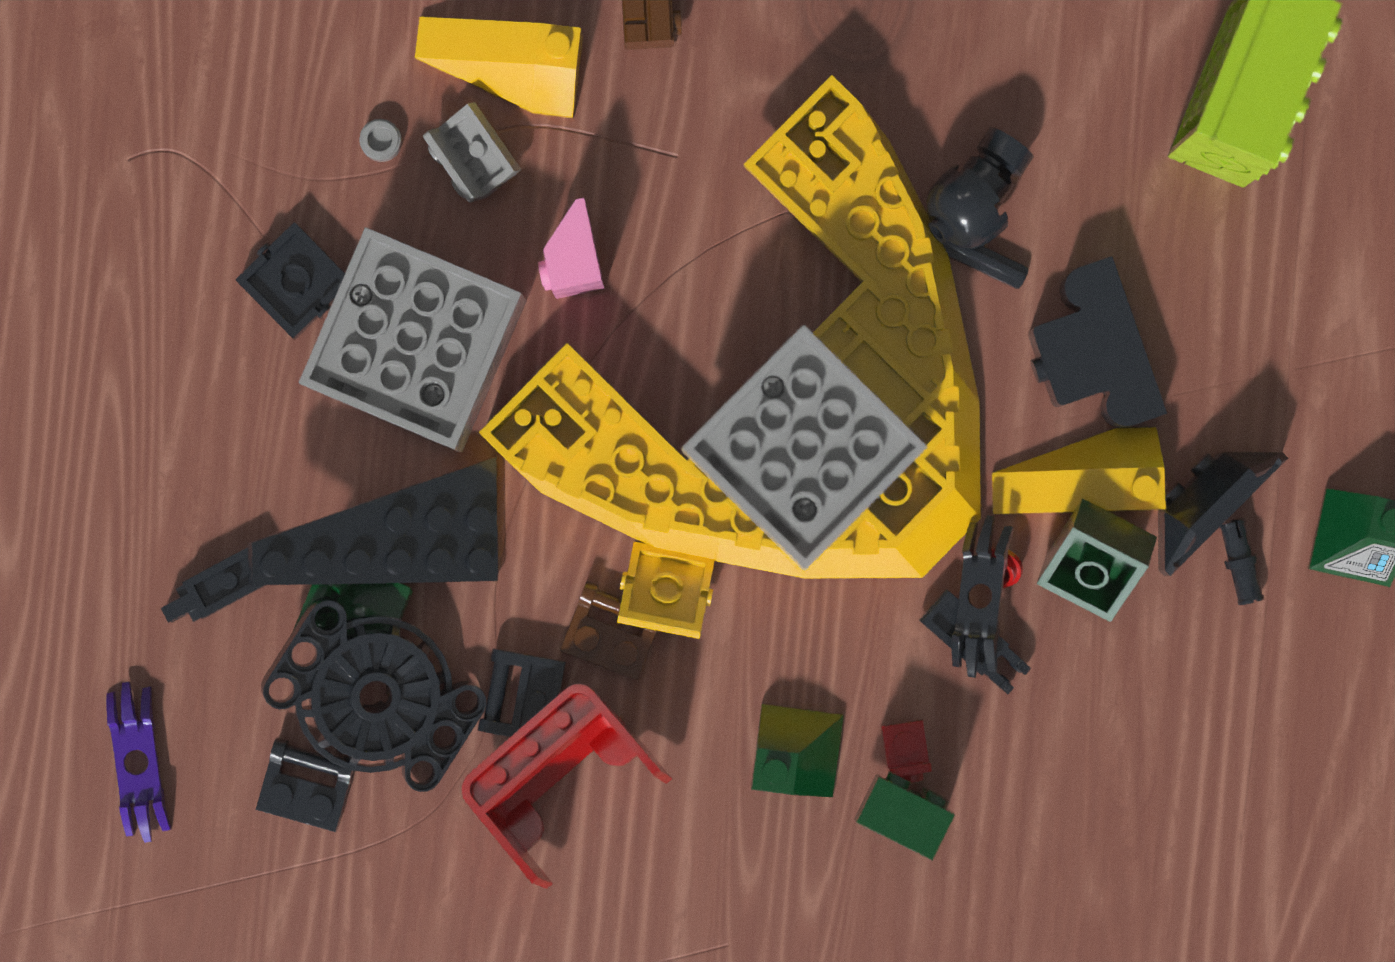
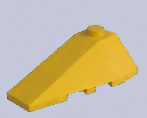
M419 17L415 59L458 79L467 81L533 114L574 118L583 34L579 27L545 23Z

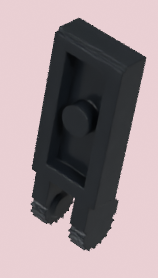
M945 589L919 621L952 650V634L955 631L959 599ZM964 635L962 659L965 662V638H967L968 635ZM999 636L997 658L1002 655L1013 669L1018 673L1026 675L1031 669L1030 666L1009 649L1008 646L1010 644ZM982 637L977 673L981 676L984 674L1008 695L1014 687L1002 674L988 671L984 640L987 637Z

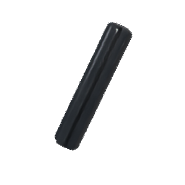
M948 242L942 243L950 258L1015 289H1019L1023 285L1028 275L1029 269L1026 266L984 246L975 249H963L955 247Z

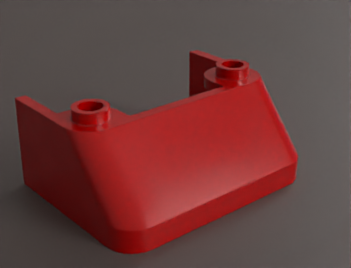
M572 685L561 692L465 777L462 784V796L467 805L529 881L546 889L553 883L528 853L539 842L544 832L543 819L532 804L591 752L595 751L601 760L611 766L626 765L638 756L649 771L665 784L673 779L621 718L595 691L585 685Z

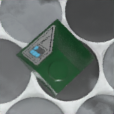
M1325 488L1308 569L1391 587L1395 578V500Z

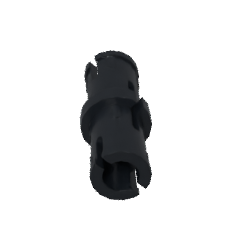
M1245 518L1230 520L1229 523L1224 522L1219 527L1228 557L1224 563L1226 569L1231 570L1238 605L1254 603V600L1259 602L1265 599L1255 566L1259 560L1257 554L1252 553Z

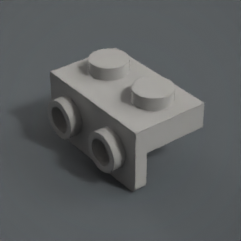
M475 102L466 104L439 128L428 130L423 135L432 158L443 165L452 178L451 183L455 191L470 203L487 198L522 170Z

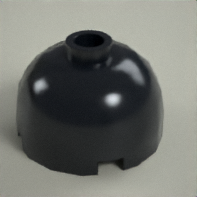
M954 165L936 181L927 196V214L930 223L928 226L933 236L942 243L948 242L955 247L963 249L980 248L994 240L1008 227V216L1006 211L999 216L994 205L1000 199L981 176L968 167L960 172L958 171L959 165Z

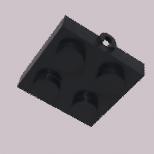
M294 222L271 245L269 243L264 244L256 253L259 257L235 280L292 339L296 340L317 318L322 319L323 315L330 310L345 273Z

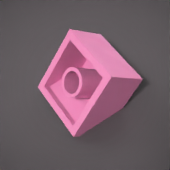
M584 198L576 199L544 247L545 260L538 262L542 285L545 287V291L552 289L556 299L605 289L588 208Z

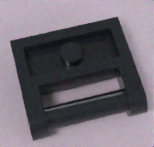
M492 648L490 661L494 662L484 718L479 719L477 730L511 737L560 694L565 661ZM510 665L519 666L522 669L512 723L502 722L500 719Z
M276 737L255 810L337 832L354 771L331 763L319 753L290 746L288 740ZM284 761L338 776L336 786L333 787L281 772Z

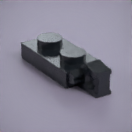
M247 547L182 582L183 585L176 588L180 598L163 606L161 610L168 623H173L188 614L192 621L195 622L201 618L205 619L266 585L249 586Z

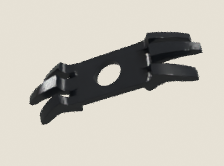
M991 515L986 516L976 548L978 556L974 555L978 523L970 522L967 528L962 549L963 570L955 631L952 634V666L961 668L964 635H968L965 638L966 668L968 677L976 678L982 637H987L984 640L988 671L997 672V643L1000 633L998 625L1005 569L1008 566L1009 545L1014 532V527H1004L994 553L996 557H992L995 516ZM985 584L992 592V599L988 606L978 609L971 604L969 594L975 585Z

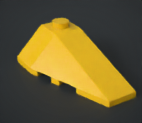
M1115 428L993 472V514L1074 512L1082 498L1106 511L1166 509L1165 468L1157 428Z

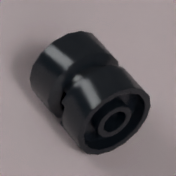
M990 127L977 146L979 155L970 156L960 172L967 167L975 171L999 197L1000 201L995 205L1001 206L1014 187L1012 178L1021 177L1034 156L1012 136L997 128Z

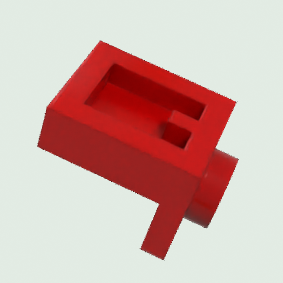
M923 720L881 726L888 772L890 771L911 783L924 780L923 773L932 772V767L928 757Z

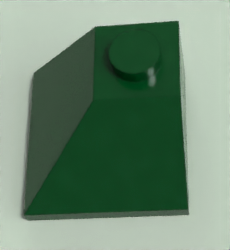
M761 704L751 790L798 796L833 797L844 715Z

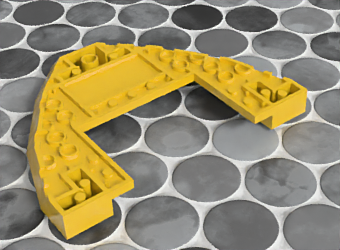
M831 75L744 163V167L862 282L813 334L927 446L806 571H802L690 459L686 460L568 343L486 424L479 434L542 494L655 548L805 579L923 578L966 534L969 523H977L981 519L979 397L949 255L943 244L931 233L928 226L930 223L929 217L889 139L864 106Z

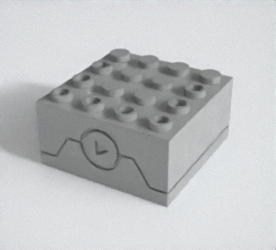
M365 227L299 380V384L462 453L527 301L522 293Z
M803 325L682 447V452L802 571H806L927 446Z

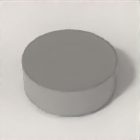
M372 120L363 127L360 133V146L363 152L374 161H389L396 157L401 150V133L388 120Z

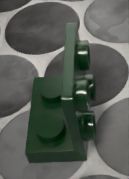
M402 583L312 584L295 627L309 605L321 597H330L340 603L346 612L347 620L371 615L402 619L413 589ZM331 606L320 608L315 615L316 625L323 629L334 626L338 619L337 610ZM382 623L363 625L365 630L378 629L389 631L390 627L389 624ZM354 627L347 630V636L355 633Z

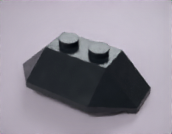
M1222 452L1215 454L1213 457L1209 453L1204 455L1190 470L1194 476L1184 486L1179 482L1175 484L1165 494L1166 509L1158 511V571L1163 576H1172L1288 457L1283 452Z

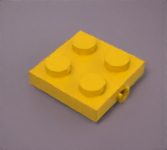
M633 542L628 571H623L620 589H624L617 623L699 639L705 608L711 604L713 589L709 587L715 559L659 549L649 544Z

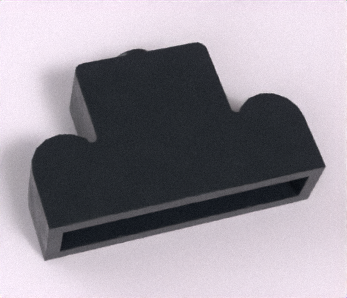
M1111 256L1075 269L1064 278L1060 286L1061 300L1069 309L1075 310V313L1038 325L1030 330L1028 334L1036 357L1031 359L1030 362L1037 382L1045 383L1054 407H1061L1103 393L1104 398L1100 405L1101 415L1105 422L1116 428L1130 427L1167 414L1113 257Z

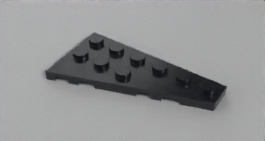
M496 457L249 542V586L498 581Z

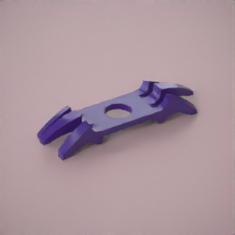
M123 682L121 691V721L124 724H119L115 692L106 693L107 724L112 737L120 795L119 810L126 836H134L130 803H135L134 812L143 841L146 843L152 842L149 800H154L152 804L161 830H171L165 807L164 789L161 785L154 735L152 687L142 688V721L138 722L130 682ZM132 750H140L148 757V767L142 774H133L125 766V758Z

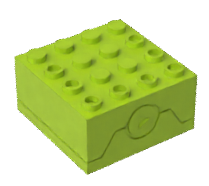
M1234 0L1227 8L1167 157L1181 163L1185 161V165L1242 188L1254 180L1258 181L1263 174L1267 175L1271 168L1275 169L1279 162L1284 163L1294 143V138L1289 137V133L1295 122L1300 123L1310 103V98L1305 97L1306 91L1312 82L1317 83L1325 67L1327 59L1321 57V54L1328 42H1334L1342 25L1343 19L1337 17L1342 3L1334 0Z

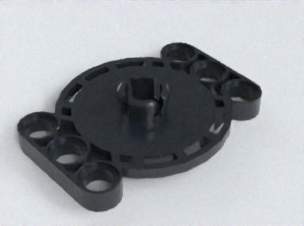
M321 597L309 605L261 683V693L265 701L272 708L283 710L295 705V714L303 734L314 749L331 763L351 771L367 773L390 771L402 766L404 780L413 790L418 792H428L439 784L486 708L484 692L475 683L460 681L452 685L451 673L444 655L434 641L418 627L399 618L381 615L355 617L347 620L344 608L335 599L330 597ZM324 606H331L338 612L337 622L330 628L323 629L318 627L315 623L316 612ZM382 623L389 624L390 627L389 631L378 629L365 630L363 625ZM354 627L355 633L347 636V630ZM403 628L413 632L423 641L417 646L408 638L401 636L400 629ZM301 642L311 643L315 647V656L307 664H298L292 658L294 647ZM430 649L439 661L442 670L436 673L433 664L427 657ZM278 678L289 679L293 684L291 694L283 700H276L269 694L271 683ZM372 681L384 682L386 684L385 694L388 696L387 702L385 703L380 700L375 704H364L362 706L360 703L362 688ZM442 683H444V688H445V689H443V690L440 691V686H439V685H441ZM465 690L473 691L477 695L476 706L468 712L459 711L455 706L457 696ZM309 699V705L302 707V702ZM304 717L313 718L315 725L322 735L317 740L309 731ZM441 726H450L455 731L453 742L446 747L436 746L433 742L434 732ZM332 745L341 753L348 755V759L345 760L337 757L325 748ZM398 755H401V756H402V757H399V758H397V759H394V757H396V756H398ZM360 759L369 761L384 760V763L362 764L358 762ZM419 761L430 762L433 767L431 777L424 782H417L411 778V769Z

